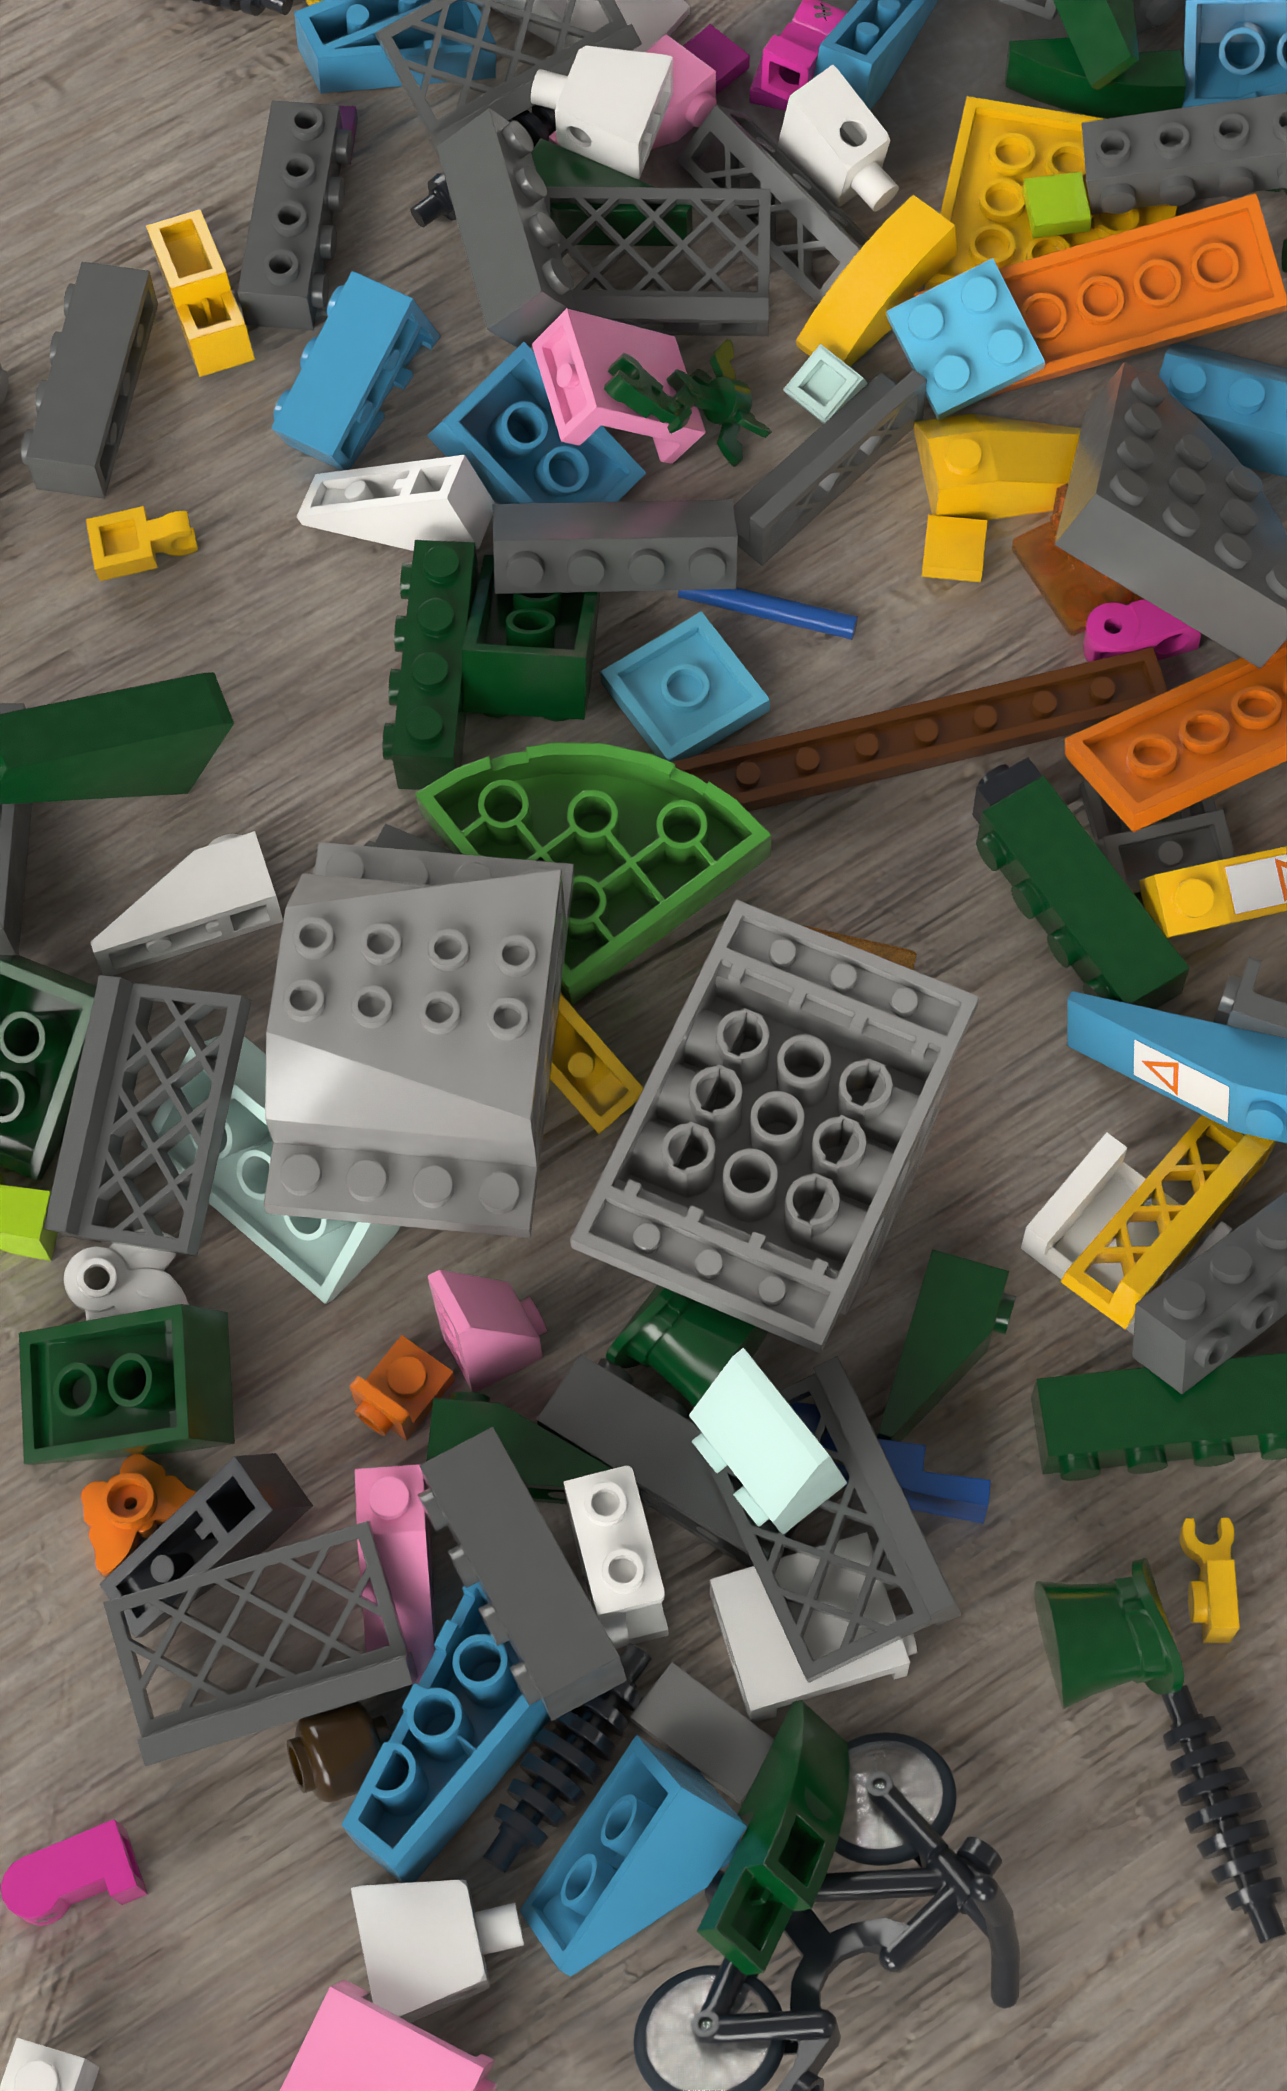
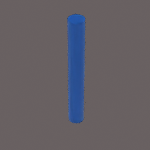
M736 587V589L678 591V598L850 640H853L858 622V616Z

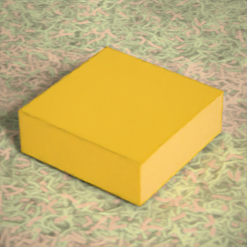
M928 515L921 577L981 583L988 520Z

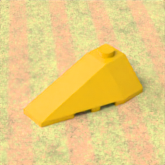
M972 413L945 417L939 421L936 418L914 422L913 429L932 515L992 520L1063 509L1081 428Z

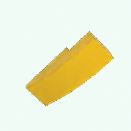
M912 195L883 223L838 276L797 337V347L811 356L821 344L851 367L892 329L887 319L886 311L914 298V293L957 255L956 225Z
M201 210L146 225L164 282L199 377L254 361L255 358L244 319L232 293L226 269Z

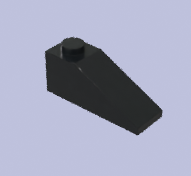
M276 1453L234 1456L99 1585L109 1600L258 1555L269 1548L313 1505ZM212 1583L202 1586L194 1600L217 1584ZM188 1591L163 1598V1600L179 1608ZM149 1603L124 1610L128 1627L135 1638L144 1637L172 1617Z

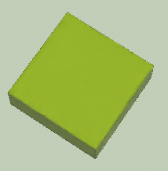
M1081 172L1024 179L1023 195L1032 238L1090 231L1092 218Z

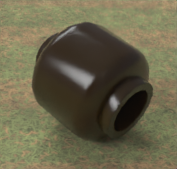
M356 1701L299 1719L295 1738L287 1740V1752L300 1790L303 1793L313 1791L315 1796L323 1802H335L358 1794L383 1743L389 1742L392 1736L385 1718L382 1715L371 1718L367 1709Z

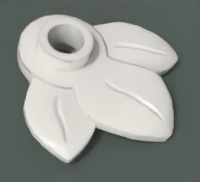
M137 1229L135 1231L140 1233H146L144 1229ZM162 1232L165 1237L175 1238L168 1233ZM113 1243L109 1248L93 1246L76 1253L69 1260L64 1271L66 1294L77 1307L85 1310L86 1321L178 1304L189 1305L182 1288L170 1274L164 1272L177 1253ZM93 1267L103 1268L109 1274L110 1281L101 1290L90 1289L84 1282L85 1273Z

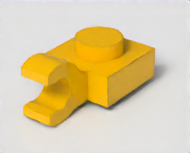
M144 506L86 519L94 570L100 581L158 568L155 553L161 552L172 556H184L198 551L195 530L190 526L187 511H175L149 520Z
M1229 1517L1221 1518L1218 1522V1542L1215 1544H1204L1197 1539L1194 1518H1186L1179 1533V1542L1183 1552L1200 1567L1198 1581L1189 1582L1188 1608L1191 1623H1201L1203 1643H1230L1240 1628L1235 1560H1231V1545L1234 1541L1235 1533Z

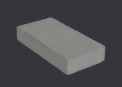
M673 1662L667 1667L630 1716L633 1724L691 1768L700 1772L704 1778L740 1805L745 1800L774 1741V1738Z

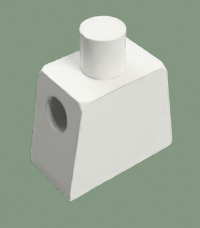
M585 46L578 50L568 76L543 69L537 71L531 89V103L555 110L556 138L562 147L628 176L640 179L673 95V57L664 54Z
M831 65L790 95L777 146L838 207H841L859 194L873 211H878L886 206L899 190V186L882 169L890 144L887 131L834 65Z
M466 1880L363 1885L351 1888L373 2004L409 2023L490 1988L484 1955L524 1945L516 1903L475 1912L471 1891Z

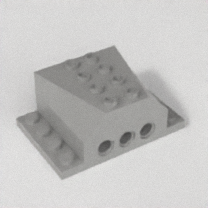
M318 843L314 875L302 874L285 908L266 1031L265 1121L273 1141L264 1199V1207L267 1214L531 1238L574 883V864Z
M736 899L570 1239L571 1248L821 1354L839 1313L847 1314L868 1281L917 1173L948 1089L952 1062L977 1009L979 996Z

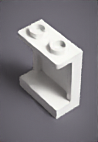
M1107 1132L1032 1219L1025 1230L1021 1249L1061 1280L1067 1269L1146 1179L1123 1162L1127 1147ZM1164 1193L1167 1205H1180ZM1151 1198L1144 1206L1152 1205ZM1156 1221L1129 1222L1127 1225L1131 1246H1151L1159 1236ZM1223 1221L1215 1229L1211 1228L1170 1277L1231 1233L1233 1229ZM1116 1239L1109 1245V1247H1117ZM1121 1263L1093 1264L1086 1272L1087 1275L1113 1294L1124 1277ZM1135 1319L1126 1328L1133 1335Z
M622 1466L564 1481L570 1524L590 1603L615 1649L628 1646L629 1643L637 1644L668 1636V1626L661 1603L665 1598V1591L633 1469L630 1466Z
M867 1532L839 1540L834 1555L869 1567L874 1552ZM822 1545V1546H819V1547H816V1548H817V1549H820V1550H824L825 1545ZM802 1553L782 1557L775 1573L780 1587L807 1596L820 1560ZM885 1553L880 1571L893 1575L889 1559ZM830 1564L817 1601L853 1613L866 1576ZM752 1566L710 1579V1597L748 1719L752 1723L776 1717L777 1708L790 1705L794 1701L810 1699L892 1674L894 1680L905 1677L908 1674L910 1665L908 1656L917 1653V1646L914 1634L912 1633L808 1683L755 1567ZM876 1580L863 1617L886 1626L906 1617L905 1613L897 1616L894 1615L887 1591L896 1587ZM786 1600L797 1622L803 1606ZM813 1610L803 1638L814 1660L840 1649L849 1622ZM859 1626L854 1641L874 1631Z

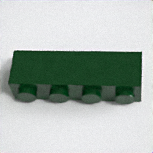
M1044 775L981 812L976 846L981 858L992 871L1000 869L1012 886V896L1019 910L1028 919H1033L1034 917L1048 934L1047 942L1056 960L1065 968L1072 966L1083 981L1084 994L1151 1009H1157L1182 994L1190 969Z
M1287 1352L1229 1358L1183 1394L1179 1393L1148 1368L1142 1367L1037 1378L1031 1395L1042 1475L1060 1473L1061 1479L1066 1481L1094 1478L1101 1474V1468L1127 1466L1128 1472L1132 1474L1152 1473L1167 1468V1461L1194 1459V1464L1199 1467L1219 1466L1232 1462L1235 1459L1234 1454L1260 1452L1261 1458L1265 1460L1287 1458Z

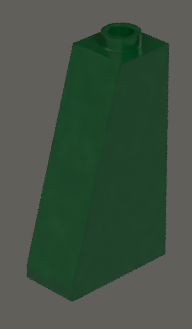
M199 673L0 714V804L188 794L234 725L215 673Z

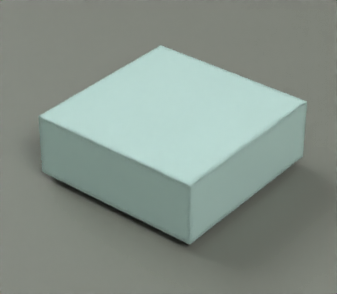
M820 344L785 386L783 391L824 424L868 383L862 376Z

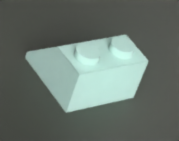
M744 1348L732 1356L689 1414L690 1418L702 1432L692 1440V1443L716 1473H719L727 1465L744 1486L733 1495L758 1527L770 1519L783 1535L847 1484L827 1451Z

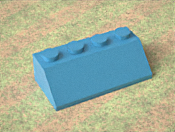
M1184 342L1171 344L1166 351L1159 373V378L1167 386L1168 393L1196 415L1231 450L1243 466L1287 477V368Z

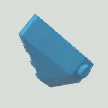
M1186 0L1184 43L1186 91L1183 108L1287 93V0Z

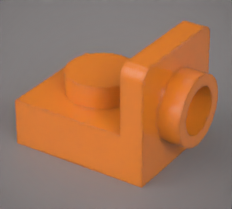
M401 1335L366 1380L357 1376L350 1384L349 1388L354 1402L358 1405L354 1413L364 1424L378 1434L386 1436L391 1429L408 1441L432 1410L433 1398H441L455 1381V1376L452 1370Z

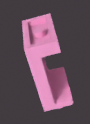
M566 308L532 343L561 442L580 446L603 425L653 437L660 461L673 464L706 433L698 407L693 406L691 408L692 414L687 425L671 434L667 428L668 423L660 422L652 414L647 418L643 417L624 403L613 399L604 390V385L613 377L608 372V368L623 353H626L636 359L650 375L663 385V391L673 397L676 391L666 379L676 369L687 374L675 336Z
M342 1980L330 1986L280 2091H495L497 2084L487 2079L495 2062L494 2059L484 2054L474 2057L373 2004L367 2000L370 1992L347 1980Z

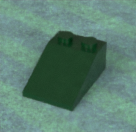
M484 555L462 648L463 712L482 713L494 718L517 715L543 717L544 719L556 722L569 719L585 720L591 687L601 592L495 594L494 555Z
M0 955V1165L34 1180H42L63 1142L97 986L20 955Z
M178 1304L19 1333L24 1464L38 1465L120 1458L133 1454L179 1453L235 1444L228 1312Z

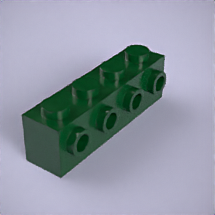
M415 540L412 563H402L400 594L401 599H408L407 615H397L394 632L395 651L402 652L401 669H391L388 687L389 705L397 706L395 723H385L382 742L383 759L393 761L398 789L421 790L462 766L467 712H463L462 648L479 580L475 542Z

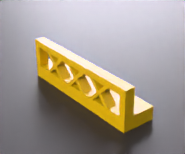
M1201 1115L1067 1269L1061 1283L1126 1330L1135 1319L1136 1303L1169 1279L1263 1167L1277 1141L1248 1134L1243 1135ZM1204 1135L1230 1152L1220 1164H1201L1197 1143ZM1186 1158L1187 1165H1179ZM1165 1181H1191L1194 1195L1185 1205H1167L1162 1184ZM1151 1198L1152 1205L1144 1206ZM1129 1222H1157L1159 1236L1151 1246H1131L1127 1229ZM1116 1239L1117 1247H1109V1245ZM1121 1263L1124 1277L1114 1294L1086 1274L1093 1264Z

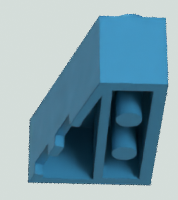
M323 0L295 11L297 47L320 93L401 87L402 84L377 40L375 33L432 0ZM458 0L451 4L448 9L444 29L475 38L481 16L478 6L463 0ZM440 11L422 22L436 26ZM486 24L482 41L496 45V41ZM410 27L393 37L405 60L426 66L434 34ZM441 37L433 68L464 78L472 46ZM480 49L472 80L496 78V54ZM411 71L417 84L421 85L424 74ZM431 77L429 84L445 83L446 81Z
M351 271L345 285H340L333 292L327 307L328 318L318 338H312L304 348L300 360L301 371L291 390L284 391L279 397L273 413L274 423L271 427L288 446L341 471L351 469L385 419L384 412L379 411V408L393 386L405 390L413 378V372L406 369L421 345L432 350L441 337L413 298L354 271Z

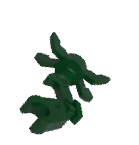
M726 339L714 351L709 360L716 375L714 380L701 369H696L690 376L676 369L666 379L676 391L673 397L663 391V385L650 375L636 359L626 353H623L608 368V372L613 377L604 385V390L609 396L618 402L624 403L645 418L652 414L660 422L668 423L667 428L671 434L687 425L693 406L703 408L704 415L708 421L722 425L717 445L723 456L733 467H736L743 460L742 444L736 439L741 429L740 426L764 438L772 433L765 424L756 421L755 416L750 412L752 407L751 390L746 383L736 380V373L730 363L734 358L733 343L730 339Z

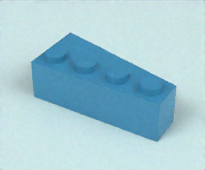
M478 1582L468 1588L465 1585L463 1586L464 1595L451 1621L446 1620L434 1643L436 1650L418 1684H413L402 1705L404 1712L389 1742L383 1743L342 1823V1827L354 1843L400 1883H411L418 1880L531 1744L540 1729H543L550 1721V1716L541 1700L528 1705L509 1668L520 1662L510 1641L497 1646L487 1629L478 1608L489 1602Z

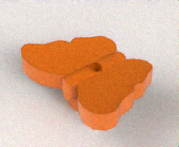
M141 1454L128 1456L121 1465L120 1474L112 1476L107 1483L104 1481H94L87 1484L81 1492L85 1523L90 1528L89 1539L95 1550V1565L100 1574L108 1577L136 1550L140 1536L149 1538L157 1530V1525H162L196 1491L187 1488L176 1476L168 1475L163 1466ZM137 1503L134 1509L128 1510L131 1504Z

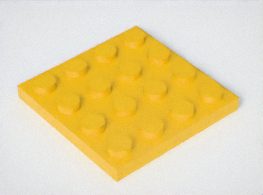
M967 96L940 212L942 216L956 225L957 255L925 283L924 290L934 288L992 258L997 267L1002 268L1173 218L1176 215L1177 206L1164 204L1131 209L1121 214H1111L1108 212L1091 215V226L1088 232L1032 238L1023 195L1024 179L1081 172L1090 209L1086 183L1082 122L1103 120V118Z

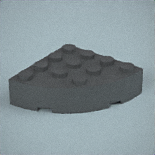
M1124 362L1084 414L1054 545L1259 668L1287 640V535L1281 521L1262 492L1263 484L1261 479L1251 469L1243 466L1231 450L1196 415L1168 393L1167 386L1158 376L1147 371L1139 372Z

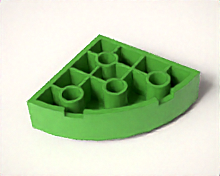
M552 742L526 747L527 751L505 754L491 760L488 756L454 769L415 793L421 815L446 847L453 851V854L574 864V883L561 982V992L572 1006L771 856V834L736 799L709 781L705 783L698 777L677 769L674 763L653 754L603 743Z

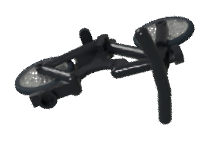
M889 1732L867 1734L847 1742L850 1759L849 1790L845 1815L834 1852L851 1861L872 1866H888L914 1859L921 1868L827 1873L814 1903L934 1897L906 1924L883 1917L851 1923L831 1933L812 1909L794 1911L784 1929V1933L803 1958L791 1982L790 2011L782 2010L773 1992L758 1979L759 1974H743L726 1957H724L721 1965L695 1967L668 1979L654 1991L643 2006L634 2031L636 2063L644 2080L653 2091H760L777 2071L783 2055L797 2056L793 2067L776 2091H823L824 2079L819 2077L818 2073L839 2046L841 2040L836 2017L829 2010L821 2009V1991L828 1975L842 1961L868 1952L879 1955V1962L885 1970L898 1972L960 1912L961 1914H967L989 1939L991 1948V1998L993 2003L1003 2009L1011 2008L1016 2004L1019 1997L1020 1946L1012 1907L997 1881L993 1878L1002 1864V1859L995 1849L976 1837H967L958 1849L957 1854L942 1839L952 1821L957 1798L952 1772L943 1757L936 1750L914 1737ZM718 1870L708 1887L705 1888L708 1905H710L725 1874L722 1870Z

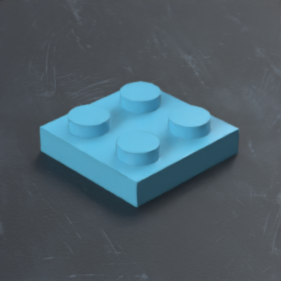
M993 258L886 311L887 319L912 369L927 379L926 397L938 421L1045 368V360Z
M702 611L600 671L602 685L656 756L669 762L700 754L770 711L769 697Z

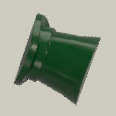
M657 1284L610 1345L606 1353V1359L621 1368H631L640 1364L647 1368L653 1367L695 1407L732 1356L744 1348L752 1358L766 1338L768 1331Z
M1147 1558L1134 1560L1132 1562V1577L1116 1578L1115 1583L1066 1584L1042 1581L1035 1583L1034 1599L1039 1627L1063 1709L1094 1694L1130 1681L1137 1684L1144 1682L1152 1692L1160 1695L1176 1693L1181 1690L1184 1683L1182 1661Z

